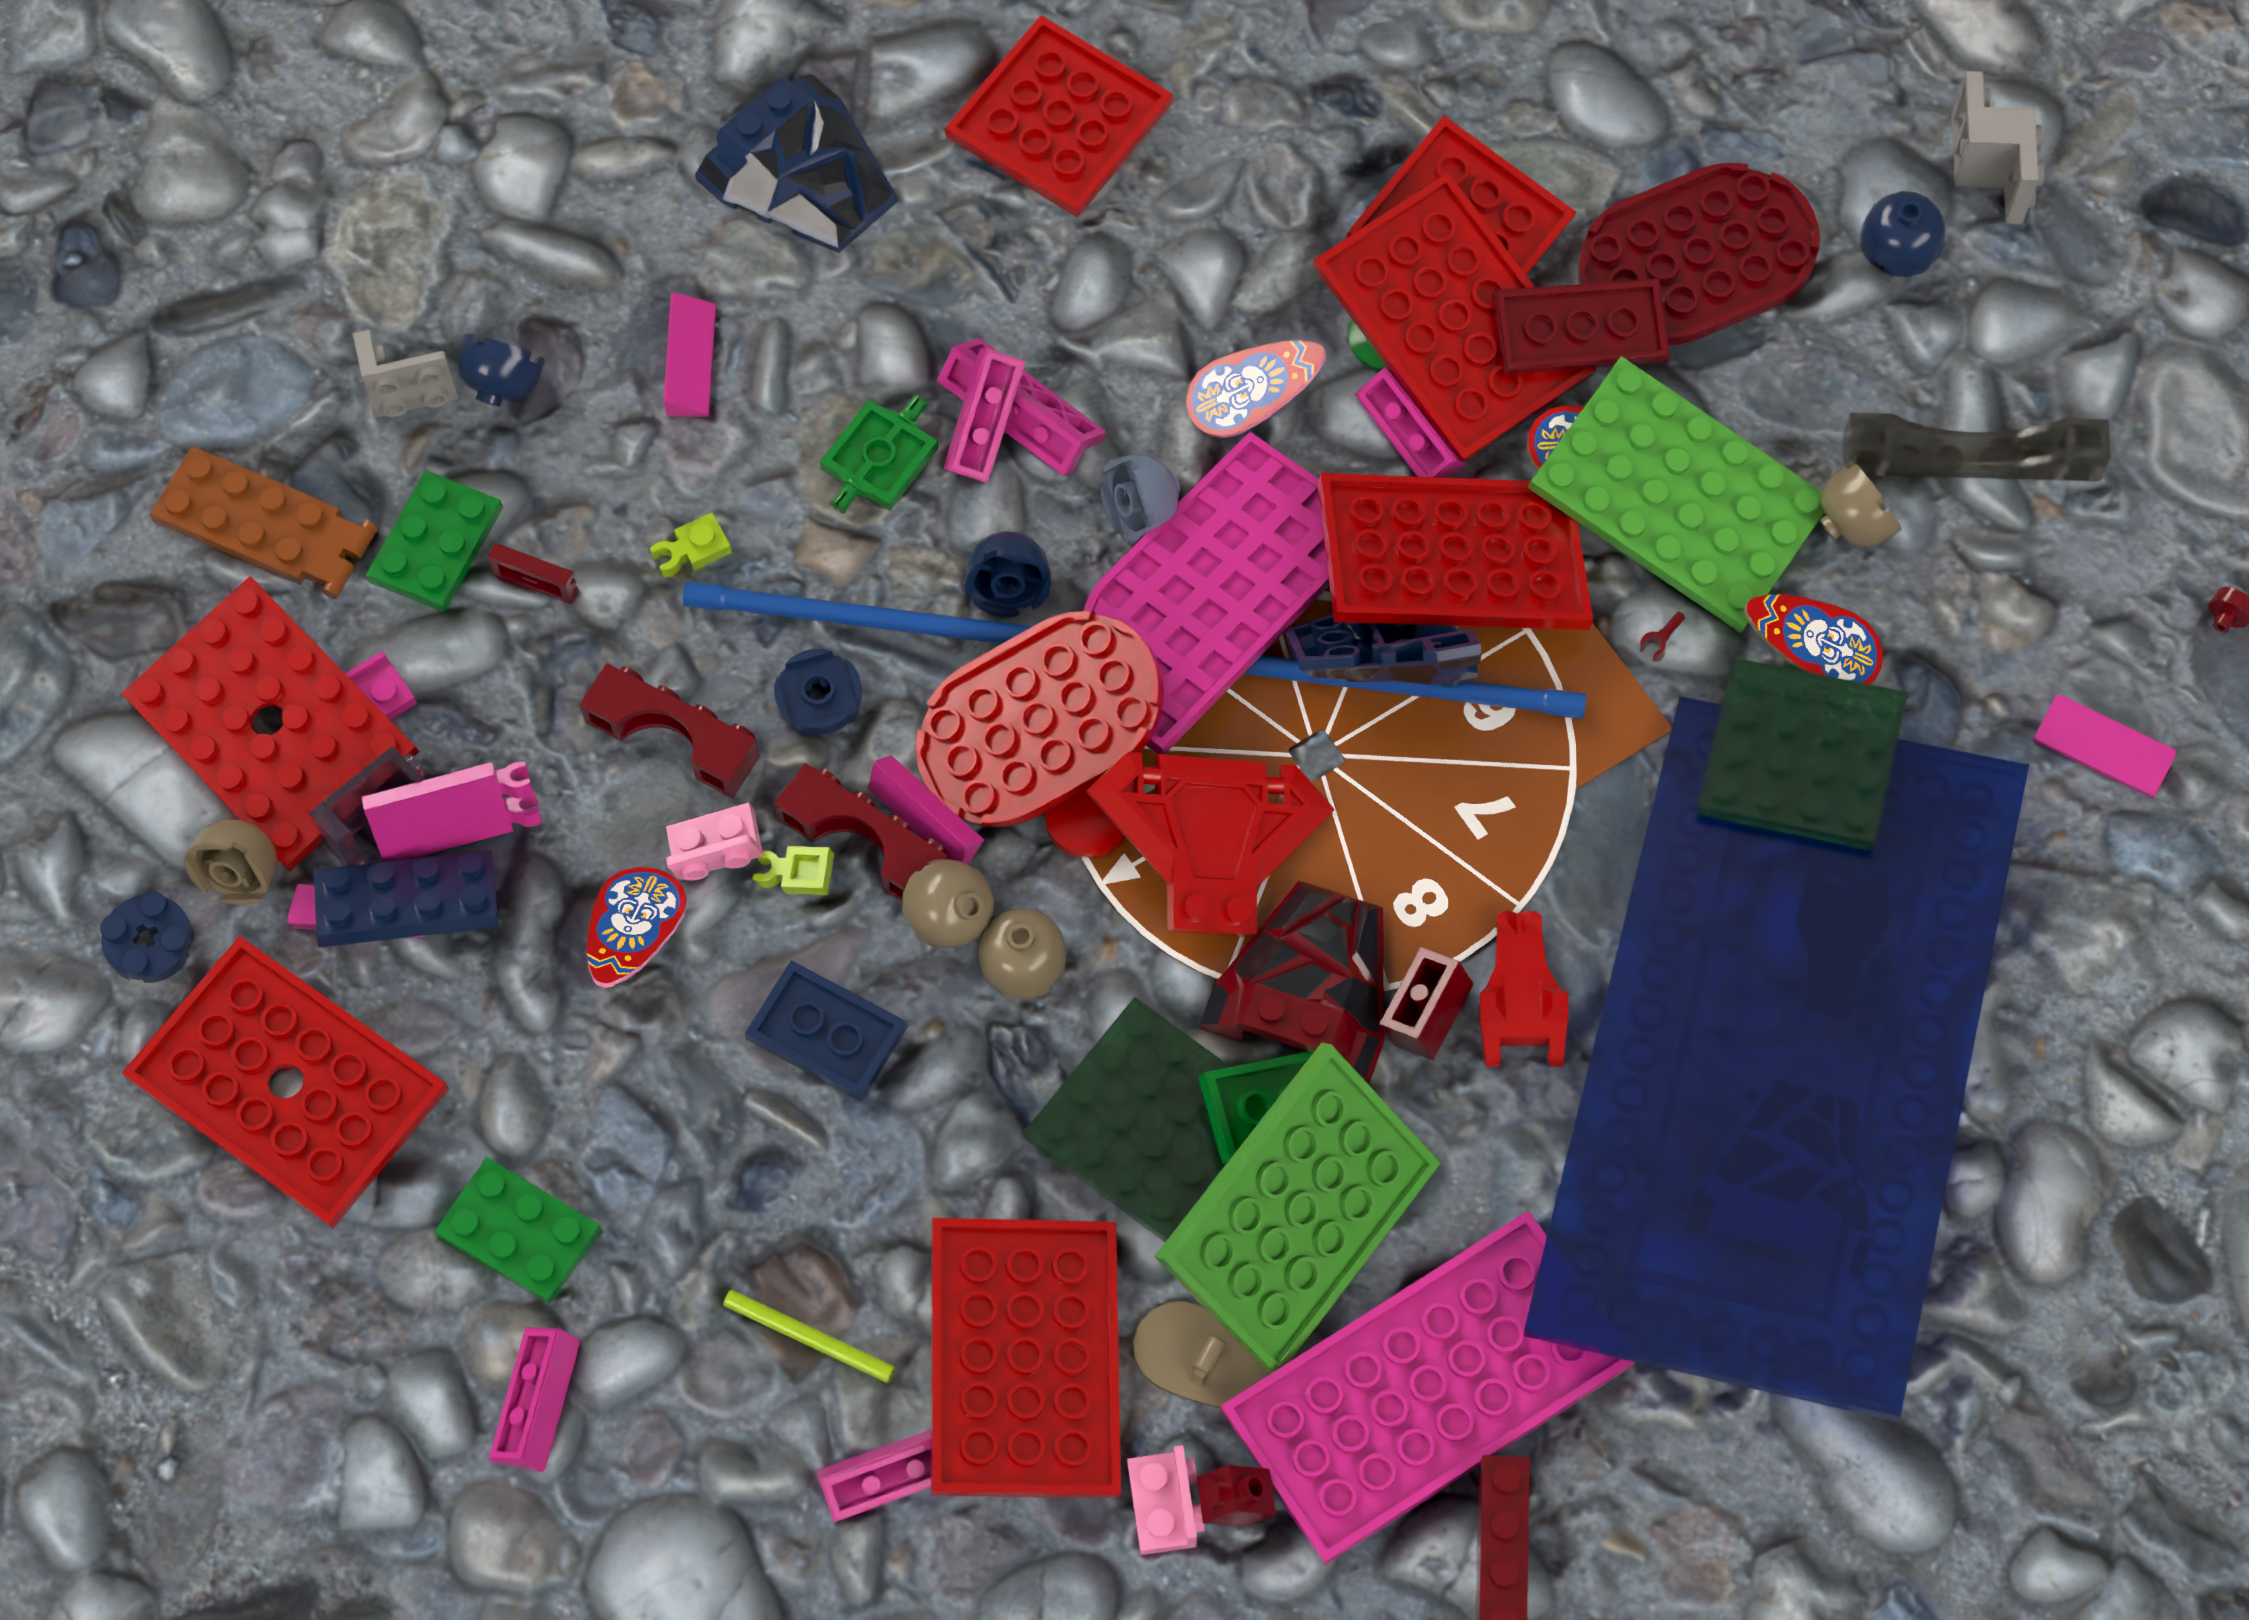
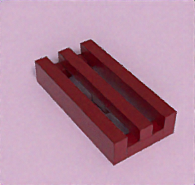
M494 543L488 555L493 574L496 577L572 604L578 592V586H575L576 580L573 578L574 573L571 570L498 543Z

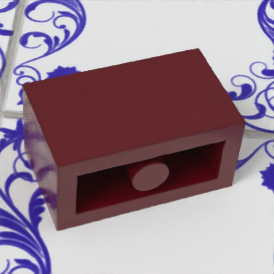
M1420 947L1386 1010L1380 1026L1396 1047L1434 1061L1474 983L1458 960Z

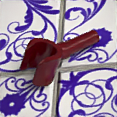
M1678 611L1659 632L1651 631L1643 635L1640 640V652L1644 650L1646 645L1656 643L1660 646V649L1654 654L1653 661L1662 660L1666 652V642L1684 621L1685 615Z

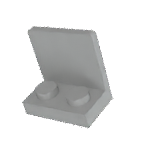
M370 330L352 333L361 376L376 418L382 416L396 417L408 410L425 406L440 407L448 401L458 399L457 389L444 351L387 363L383 345H374Z

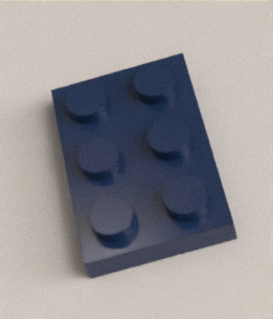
M791 960L746 1030L745 1037L751 1043L862 1102L908 1026L907 1021Z

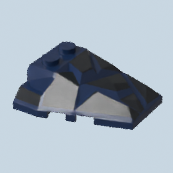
M813 74L798 76L792 82L786 77L779 78L720 128L716 135L718 145L705 155L695 173L696 181L724 205L736 209L739 205L756 212L758 219L768 224L775 220L792 227L794 235L837 253H840L898 202L894 190L872 155L842 99Z
M1333 615L1285 629L1286 640L1299 669L1315 678L1345 679L1347 682L1396 681L1427 685L1440 684L1445 687H1454L1465 683L1466 679L1478 677L1477 664H1480L1482 652L1481 644L1472 629L1459 631L1458 626L1334 622Z

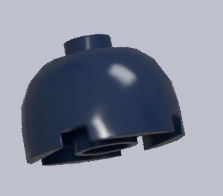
M1907 191L1889 194L1877 201L1866 216L1861 228L1860 246L1865 258L1871 264L1874 260L1878 265L1884 267V273L1900 277L1922 274L1930 268L1931 264L1937 260L1942 252L1945 241V221L1938 207L1929 198L1921 194Z
M464 334L457 363L459 375L465 385L477 392L475 400L500 407L502 400H520L535 388L545 363L544 358L538 357L534 359V362L529 361L531 356L529 351L486 337L484 343L478 342V344L472 343L475 335Z
M1004 531L993 533L982 539L969 554L965 571V589L967 594L969 592L973 597V604L978 609L997 616H1017L1019 611L1016 608H1027L1032 605V610L1040 607L1049 596L1051 587L1049 563L1045 551L1031 537L1019 532Z

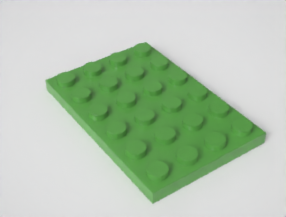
M1622 356L1527 487L1740 633L1749 623L1744 614L1746 602L1755 597L1768 595L1824 513L1820 504L1821 491Z
M1321 1043L1154 1257L1271 1374L1292 1360L1441 1163L1331 1044Z

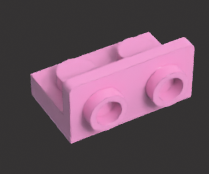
M749 802L666 826L671 856L666 858L667 867L680 880H699L706 877L710 871L724 867L731 869L744 867L752 859L763 856L755 810Z
M1183 1445L1174 1446V1452L1127 1459L1140 1554L1146 1555L1197 1547L1196 1533L1205 1532L1200 1503L1192 1504L1190 1486L1198 1485L1194 1457L1185 1458Z

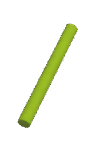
M732 1289L725 1297L724 1307L885 1383H889L895 1373L896 1366Z

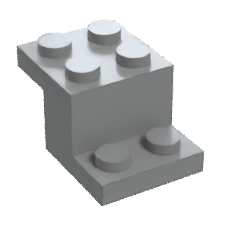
M1966 71L1951 116L1955 187L2004 188L2006 224H2023L2028 208H2034L2036 186H2042L2044 181V162L2038 161L2037 150H2040L2042 145V126L2036 125L2034 108L1990 107L1991 93L1989 88H1984L1983 72Z

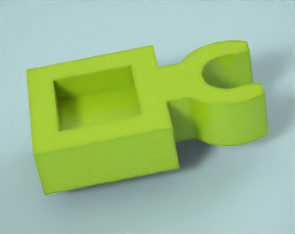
M712 512L674 529L677 541L673 543L660 541L650 548L654 560L662 556L671 557L669 562L659 566L663 578L677 574L682 564L689 562L693 571L732 554L731 546Z
M787 846L785 858H778L775 853L766 850L763 851V856L757 858L762 865H771V869L767 873L753 874L752 879L758 886L772 888L781 882V888L786 894L828 895L834 853L830 847Z

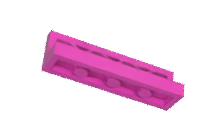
M981 338L953 346L937 379L940 384L963 401L980 349L987 348L998 352ZM1023 370L1004 432L1063 476L1073 473L1084 450L1101 443L1107 432Z

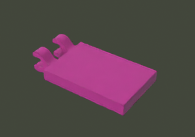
M490 762L361 797L366 817L383 862L413 859L513 832L512 823L533 827L543 822L539 808L536 807L538 806L535 791L532 790L530 780L526 779L529 778V773L525 762H515L499 770H494L493 764ZM506 794L512 797L504 799L503 795Z

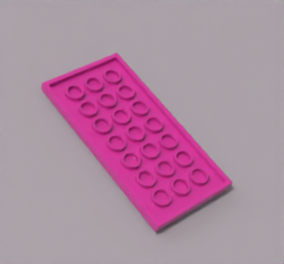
M1528 1210L1221 1405L1220 1410L1257 1466L1270 1469L1273 1490L1325 1566L1478 1467L1482 1455L1495 1456L1634 1366L1636 1360Z

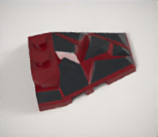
M1299 880L1258 930L1257 935H1254L1232 964L1215 982L1199 1028L1242 1042L1245 1031L1312 1053L1321 1043L1331 1044L1355 1071L1370 1084L1384 1045V1030L1380 1026L1384 1016L1383 907Z

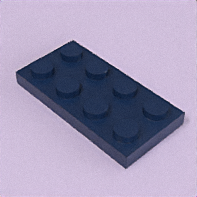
M492 850L313 870L318 947L499 927Z

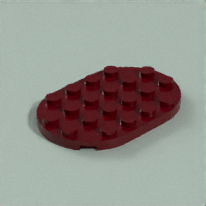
M1720 163L1706 166L1624 199L1599 215L1588 229L1587 236L1580 250L1578 262L1579 284L1659 279L1669 346L1689 343L1773 309L1799 292L1809 279L1818 255L1820 244L1818 221L1810 203L1800 190L1790 181L1773 171L1771 175L1760 171L1748 169V164Z

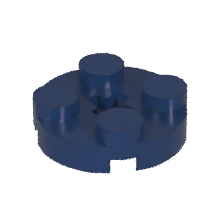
M810 649L800 652L787 661L785 664L786 668L781 672L779 679L777 676L774 684V695L778 711L782 718L798 734H829L853 722L859 714L862 687L858 671L846 658L843 660L841 657L833 655L832 651ZM820 684L822 689L830 688V692L821 700L807 696V694L812 692V685Z
M148 892L122 902L109 916L103 919L100 925L102 934L101 946L104 956L116 973L126 979L130 977L135 980H143L144 983L162 981L179 971L189 957L187 952L191 941L193 942L194 935L192 925L182 908L174 901L165 898L161 893ZM146 930L158 931L153 936L155 944L147 947L144 943L136 945V941L140 938L142 932Z

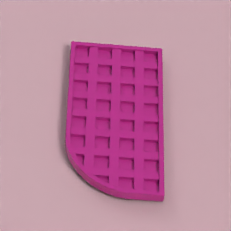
M1251 432L1178 502L1177 511L1167 522L1149 531L1098 581L1091 591L1083 610L1112 619L1116 618L1124 622L1147 643L1155 655L1163 679V705L1159 722L1146 746L1157 754L1165 755L1285 632V629H1288L1330 586L1318 490L1319 479Z

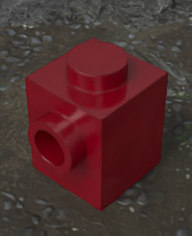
M1227 1465L1197 1477L1203 1524L1245 1527L1276 1515L1270 1469Z

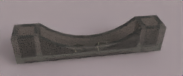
M1850 412L1843 434L1844 466L1852 461L1866 475L2100 482L2111 458L2109 422L2105 419L2065 418L2049 424L2019 430L1963 432L1927 427L1908 421L1895 414Z

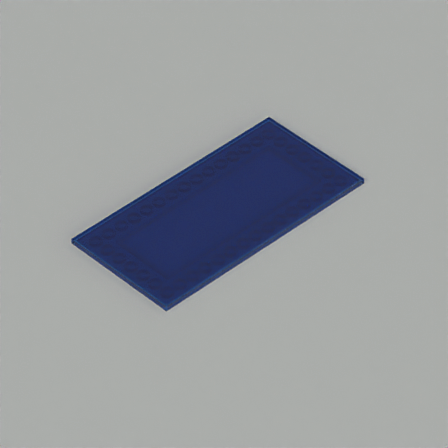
M1679 697L1524 1328L1525 1337L1887 1420L1900 1421L2029 764L1687 697Z

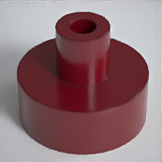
M2219 588L2208 606L2211 614L2216 618L2213 622V627L2222 633H2227L2231 627H2246L2249 624V596L2235 588Z

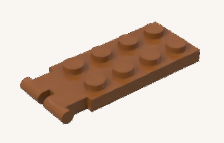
M195 446L190 448L150 512V516L155 523L299 585L303 583L305 578L324 586L322 592L332 599H337L355 569L352 563L345 560L346 556L360 560L378 531V527L371 521L363 520L361 525H357L343 519L340 508Z

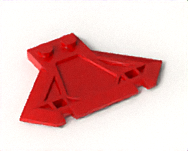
M1139 752L1124 753L1085 791L1167 883V932L1250 938L1257 935V887L1335 810L1296 765L1281 764L1279 777L1267 776L1266 764L1263 762L1158 754L1156 767L1143 766L1142 753ZM1144 784L1155 785V794L1144 793ZM1268 794L1278 795V804L1268 803Z

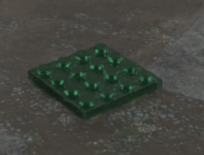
M1734 658L1698 802L1697 815L1873 851L1908 692Z
M1134 997L1023 1131L1024 1138L1155 1236L1166 1242L1226 1165L1222 1164L1198 1076L1207 1071L1231 1066Z

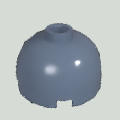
M1145 454L1123 456L1110 460L1104 466L1102 474L1109 472L1108 483L1101 485L1104 511L1113 529L1118 531L1122 527L1128 535L1123 538L1128 542L1141 540L1149 531L1167 522L1177 511L1180 496L1179 482L1158 459Z

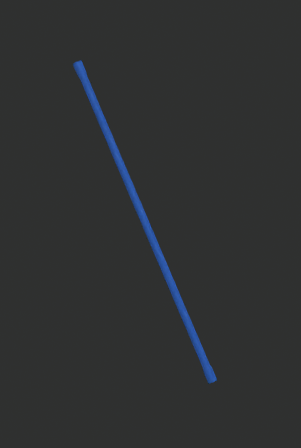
M686 581L683 591V606L719 611L728 609L1003 644L1033 627L733 589L724 585ZM1262 655L1244 673V675L1538 711L1545 715L1583 719L1586 704V693L1554 689L1537 690L1466 681L1459 686L1445 687L1440 684L1427 685L1396 681L1347 682L1345 679L1315 678L1301 671L1295 659Z

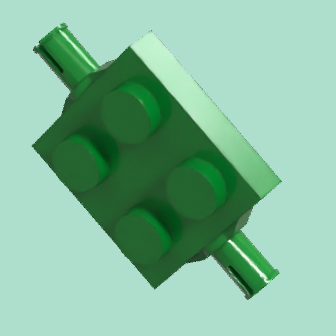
M913 395L901 413L886 410L868 399L820 461L821 470L843 484L842 489L830 501L831 506L836 511L839 509V512L844 514L857 496L869 498L891 511L939 447L938 440L921 431L915 424L921 413L928 407L923 398L919 400L918 395Z

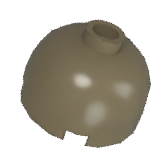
M1850 461L1836 471L1825 483L1820 498V504L1825 517L1819 521L1833 541L1842 537L1851 546L1867 548L1883 543L1902 530L1893 511L1890 509L1886 513L1884 512L1886 506L1881 500L1883 496L1857 464L1854 465Z
M235 819L218 820L207 825L192 841L184 859V866L188 876L201 890L207 893L211 887L217 892L225 893L220 901L241 906L256 904L263 898L272 885L278 864L274 844L267 835L255 824Z
M935 859L928 862L929 865H926L921 871H915L909 878L904 890L902 907L905 921H910L912 929L916 932L913 933L914 936L921 942L939 948H958L976 941L988 927L994 911V897L989 882L978 869L962 861L951 859Z
M1019 907L1003 911L990 921L988 927L981 934L978 962L982 976L988 984L990 983L1000 991V994L1007 998L1027 1000L1042 996L1050 990V986L1056 983L1059 976L1061 978L1065 972L1067 948L1062 932L1049 916L1036 909Z

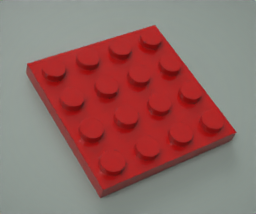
M1040 15L945 127V136L1078 218L1173 104V94Z
M1443 116L1348 230L1346 238L1448 172L1526 276H1528L1573 220L1576 211L1446 116Z

